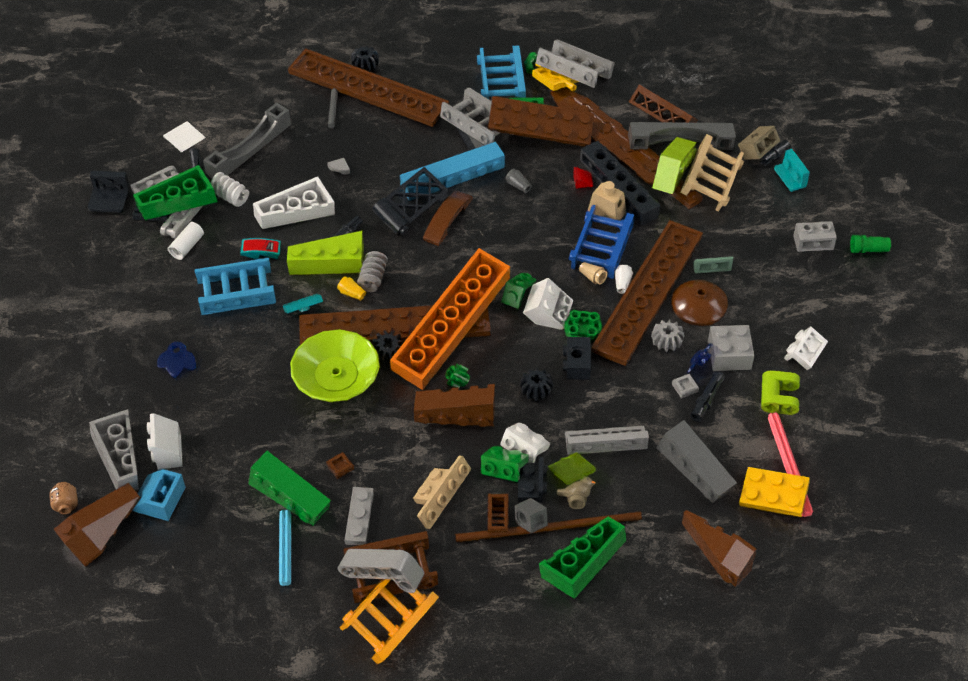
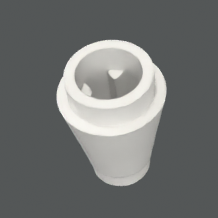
M619 265L615 270L617 292L620 294L626 292L633 276L632 268L628 265Z

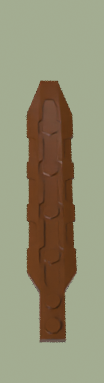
M566 88L550 92L558 107L594 113L591 138L599 141L619 161L627 164L640 178L653 185L660 156L650 148L630 149L628 131L622 127V124L600 110L599 106L589 98ZM681 179L671 195L690 210L702 202L703 196L696 190H690L687 196L680 193L684 185V181Z

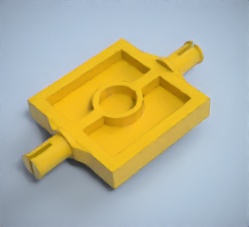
M535 63L539 68L533 70L532 76L552 91L567 87L571 91L576 90L577 86L574 83L579 81Z

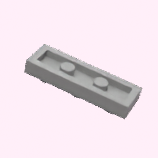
M353 487L345 534L346 545H363L367 543L374 495L373 488Z

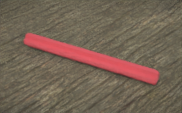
M776 412L770 413L768 421L787 474L801 476L779 414ZM808 495L804 504L803 517L811 516L813 513Z

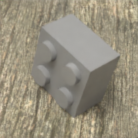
M749 325L710 326L708 344L713 371L751 370L754 351Z

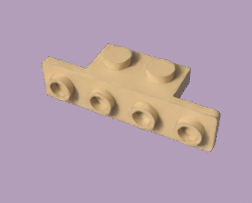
M458 456L449 470L434 468L413 497L417 504L424 505L417 517L426 529H431L471 471V467L463 456Z

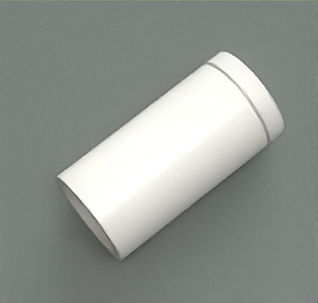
M190 222L168 247L169 253L174 258L182 260L204 235L203 229L198 224Z

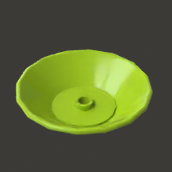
M341 329L323 331L307 338L296 349L290 362L291 378L298 389L312 399L326 402L345 401L362 394L375 381L380 368L378 352L371 342L358 333Z

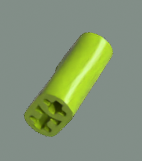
M781 371L764 372L762 375L761 409L768 413L776 412L786 415L798 413L799 400L796 397L780 395V390H797L800 387L799 375Z

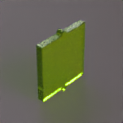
M577 452L549 465V469L567 485L579 479H584L585 476L596 471V468Z

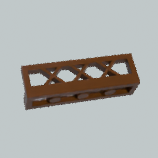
M638 85L629 100V103L661 122L672 121L676 123V120L681 118L686 120L685 123H696L698 121L695 117L641 85ZM641 93L644 95L645 102L638 104L635 100ZM656 102L658 110L651 112L649 104ZM669 110L672 118L664 120L662 112Z

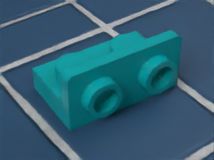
M793 149L786 150L783 163L775 165L774 170L791 192L805 188L810 172Z

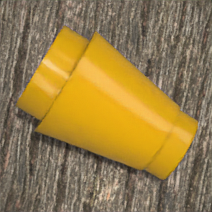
M343 277L337 286L341 294L360 301L366 294V291L350 277Z

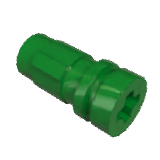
M851 236L850 250L852 253H865L866 251L882 253L890 251L891 240L889 237Z

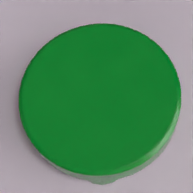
M571 311L564 325L566 336L590 337V344L595 342L602 331L600 315L597 312Z

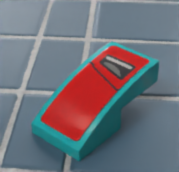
M266 238L242 239L240 255L258 259L260 255L278 259L281 241Z

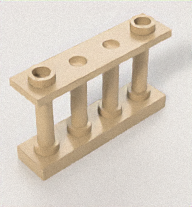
M706 134L698 148L680 193L687 196L690 190L694 191L695 189L719 201L716 207V211L719 212L721 207L726 206L729 202L730 197L728 194L737 170H740L744 163L742 160L744 152L741 151L735 159L712 147L713 145L710 143L713 137ZM710 153L732 164L731 170L709 160L706 154ZM705 165L727 176V181L724 182L704 172L701 166ZM700 177L722 188V194L699 184L696 178Z

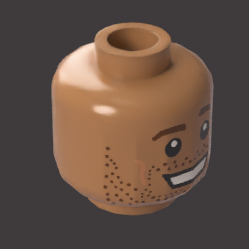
M58 483L50 490V505L54 511L60 514H68L77 507V490L70 483Z

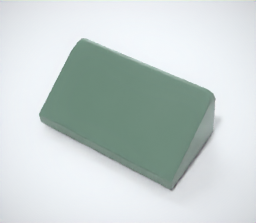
M733 256L696 259L693 262L694 272L731 271Z

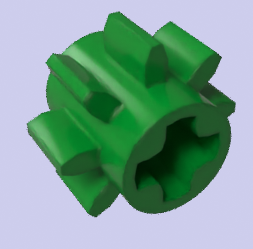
M457 363L455 366H450L445 375L448 379L447 384L456 388L467 385L470 379V375L466 373L468 368Z

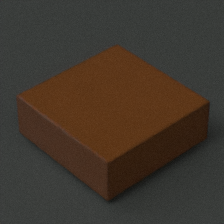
M343 452L326 461V466L337 479L354 470V465Z

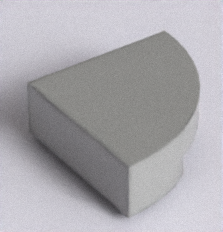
M344 158L328 162V168L331 171L350 174V169Z

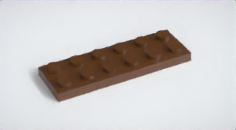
M492 96L488 129L513 135L587 146L591 144L594 113Z

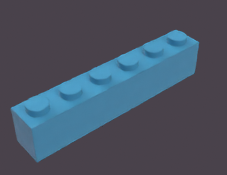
M493 142L424 167L448 188L505 168V155L497 143ZM423 167L401 174L400 185ZM422 174L418 182L429 183V178ZM416 186L406 187L405 193H416ZM418 186V193L429 194V187ZM431 187V193L440 190L438 187ZM407 197L409 201L416 199V197Z

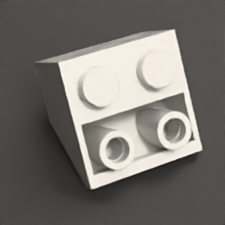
M547 278L532 285L523 313L535 324L562 330L569 315L573 299Z
M154 413L150 414V422H147L148 434H151V439H147L148 450L151 451L152 462H156L158 470L182 467L181 431L178 422Z

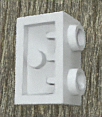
M812 327L805 331L802 329L796 334V341L787 348L786 351L788 353L784 358L787 361L794 358L806 370L813 366L828 342Z

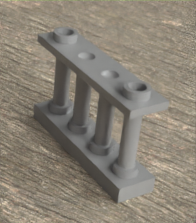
M558 39L554 41L552 52L539 48L536 59L537 65L593 88L596 85L598 76L606 79L611 78L615 62Z
M465 89L463 101L453 107L446 102H442L440 117L482 144L493 143L495 136L501 133L485 128L489 123L491 101L473 89ZM465 107H469L472 109V111L467 113L466 115L460 112V110H462ZM479 114L485 117V119L478 123L472 119Z

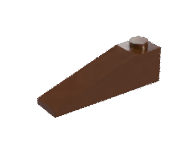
M127 483L70 515L54 530L86 567L103 553L107 547L105 544L112 535L115 536L118 531L117 527L123 519L129 516L141 497Z
M688 510L684 512L683 526L722 579L736 587L752 570L757 549L734 533L730 536L724 533L722 527L717 526L714 528L709 525L706 519Z

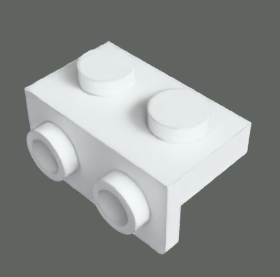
M517 423L506 428L500 445L510 451L519 450L521 453L529 454L528 463H534L538 454L548 450L550 442L545 440L542 435L530 430L525 424Z

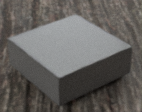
M690 374L672 380V385L681 398L699 392V387Z

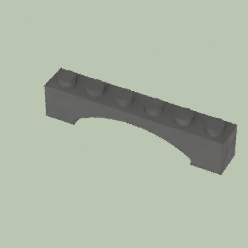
M276 102L265 111V115L260 123L244 140L226 151L217 152L215 150L203 160L206 175L213 179L218 172H222L224 175L232 173L291 125L289 110Z
M630 122L628 132L630 149H648L650 145L672 141L676 137L701 143L706 134L713 137L710 144L716 149L733 150L736 135L733 123Z

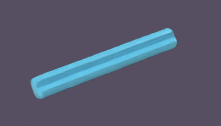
M281 510L279 516V582L281 586H289L291 584L290 510Z

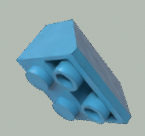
M162 469L147 475L138 492L141 498L132 511L169 521L186 488L182 474Z

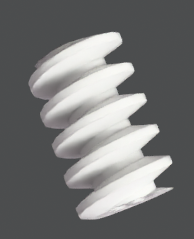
M218 172L213 177L211 185L214 188L215 194L236 207L242 206L246 202L249 191L245 189L243 184H240L228 175H224L222 172Z

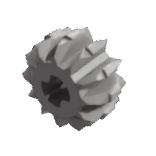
M669 319L667 323L661 320L660 324H655L651 337L653 345H658V350L663 348L667 352L668 349L675 351L676 348H680L684 340L682 326H678L677 322L671 323Z

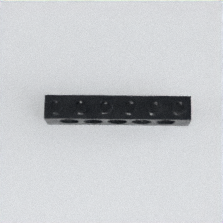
M596 141L581 148L580 161L600 183L611 181L615 185L614 188L624 193L626 210L630 214H634V219L641 226L659 218V202L649 194L647 189L639 184L638 180L628 172L626 167H623L618 162L615 156H612L605 146Z

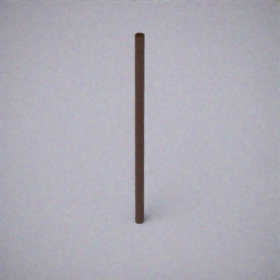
M641 511L608 515L617 522L642 520ZM608 516L550 522L548 526L533 533L594 526ZM518 526L509 527V532H488V530L455 534L456 542L530 534V532Z

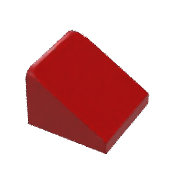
M574 167L575 187H593L591 172Z

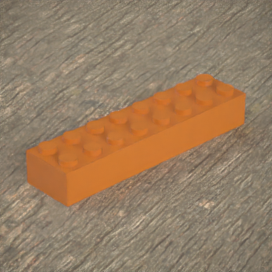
M479 248L390 359L391 370L423 390L509 280L510 266Z

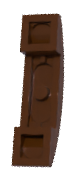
M460 191L452 193L433 216L423 236V240L440 246L448 234L447 229L460 211H465L473 196Z

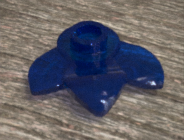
M173 342L168 346L167 351L158 357L157 367H166L168 373L173 378H176L184 367L194 370L196 360L194 355L187 351L183 343ZM179 348V349H180L179 352H177V353L173 352L174 349Z
M709 343L704 350L701 349L695 353L690 360L691 366L687 371L688 374L698 364L704 366L712 355L709 351L713 346L712 343Z

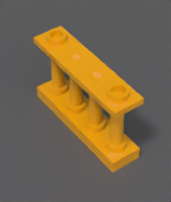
M383 579L354 612L350 610L342 618L344 623L339 628L344 630L351 625L375 648L374 651L376 653L371 659L379 664L390 655L439 598L433 591L427 595L421 594L417 589L414 593H409L416 600L415 603L417 604L412 611L411 609L408 610L385 587L391 579ZM378 594L402 615L404 621L400 626L394 625L371 603ZM364 609L388 631L390 637L386 642L380 641L357 619Z

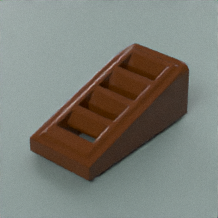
M488 494V532H509V494ZM492 518H504V520H492ZM492 524H504V526H492Z

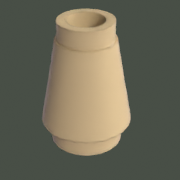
M583 262L579 268V271L594 284H602L607 278V272L603 267Z

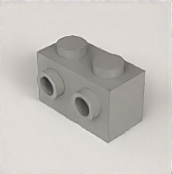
M832 221L796 223L793 235L797 252L834 250L837 239Z

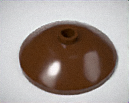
M691 280L679 285L675 289L671 305L674 313L684 322L697 326L714 324L724 317L728 308V299L724 291L717 285L704 280Z

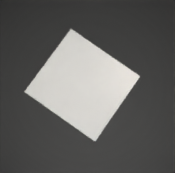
M187 121L163 135L180 152L187 150L206 138Z

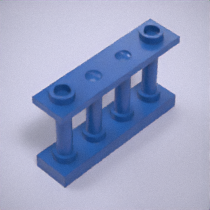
M592 205L590 211L586 212L585 224L575 250L570 252L569 261H572L571 269H575L578 261L605 267L607 278L614 279L615 270L619 266L633 228L634 214L627 213L625 220L622 219L620 221L595 215L596 205ZM593 222L618 227L621 231L615 234L594 229L591 226ZM588 235L613 240L616 244L610 247L589 242L586 239ZM583 248L608 253L611 258L604 260L581 254Z

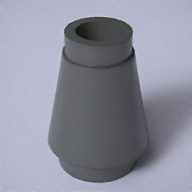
M513 168L506 175L507 183L524 193L531 189L532 185L520 170Z

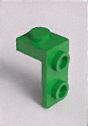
M520 273L507 281L501 303L517 309L520 308L525 290L535 284L536 279L532 278L528 273Z

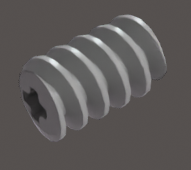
M372 251L365 255L357 280V284L363 290L376 292L377 287L381 285L385 272L384 269L388 262L387 256L377 251Z

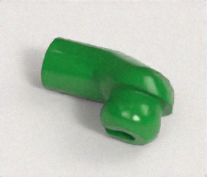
M536 52L529 53L524 61L528 74H532L534 70L533 62L536 63L538 55Z

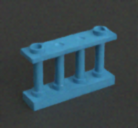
M513 46V53H510V55L484 56L483 48H480V55H477V65H481L483 82L481 95L487 99L492 96L526 98L519 46ZM510 61V63H513L511 66L485 67V63ZM497 73L515 74L509 78L487 79L486 74ZM513 84V86H516L514 89L488 90L490 85Z
M269 258L195 269L198 284L203 283L204 297L198 298L201 315L276 303L274 287L267 285L266 273H271ZM259 275L260 288L249 289L247 276ZM240 277L242 291L230 292L229 279ZM222 281L223 294L212 295L210 282Z

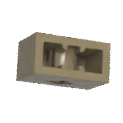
M760 126L740 142L738 146L740 151L744 152V160L760 159L780 142V138L775 126Z

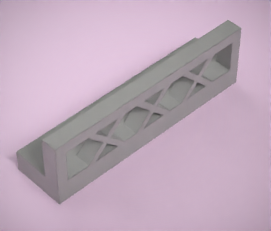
M644 426L566 431L567 454L647 449L648 431H645Z

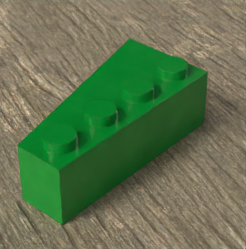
M199 165L133 195L137 207L145 220L218 202L214 188Z
M266 451L250 469L249 485L299 516L305 523L314 526L329 509L331 502L329 498L269 451Z
M609 516L588 529L585 535L572 540L569 546L553 553V557L547 561L545 559L539 563L541 578L575 599L626 542L625 526Z

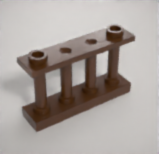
M427 531L344 549V555L348 549L403 550L408 553L416 552L418 563L424 571V576L417 589H430L438 585L437 571L429 572L424 550L429 549ZM356 578L358 588L352 589L354 603H362L378 584L367 586L365 578ZM394 580L389 581L385 586L393 595L405 592ZM378 594L374 599L381 598L382 596Z

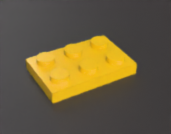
M748 467L739 505L802 517L810 477Z

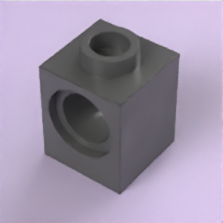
M532 498L515 505L516 524L530 533L548 526L547 508Z

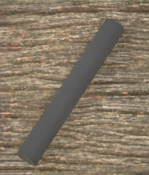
M335 88L331 90L329 128L335 127L338 91Z

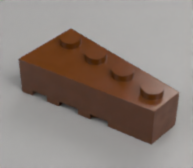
M488 384V388L480 389L479 386H470L469 390H460L459 387L451 388L448 392H443L441 389L416 391L414 422L422 424L438 423L442 425L457 424L461 426H494L495 384Z

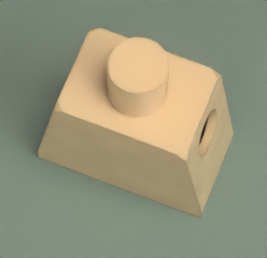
M611 181L601 183L592 194L588 211H590L592 205H596V215L621 220L626 214L624 193L614 188L615 185Z

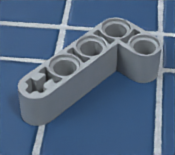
M348 549L338 566V571L349 578L393 579L403 591L408 593L416 591L424 576V571L416 560L403 550Z

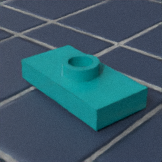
M314 294L284 304L283 309L286 313L296 310L303 312L309 310L311 305L323 302L320 294Z

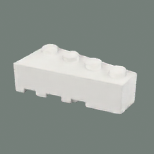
M318 177L253 203L254 217L262 229L335 215L334 201Z

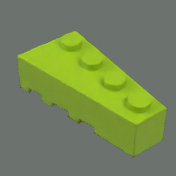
M679 137L673 140L660 155L653 189L670 194L674 193L686 169L695 158L698 151L695 148L696 142Z
M362 231L288 246L287 264L289 275L360 273L364 251Z

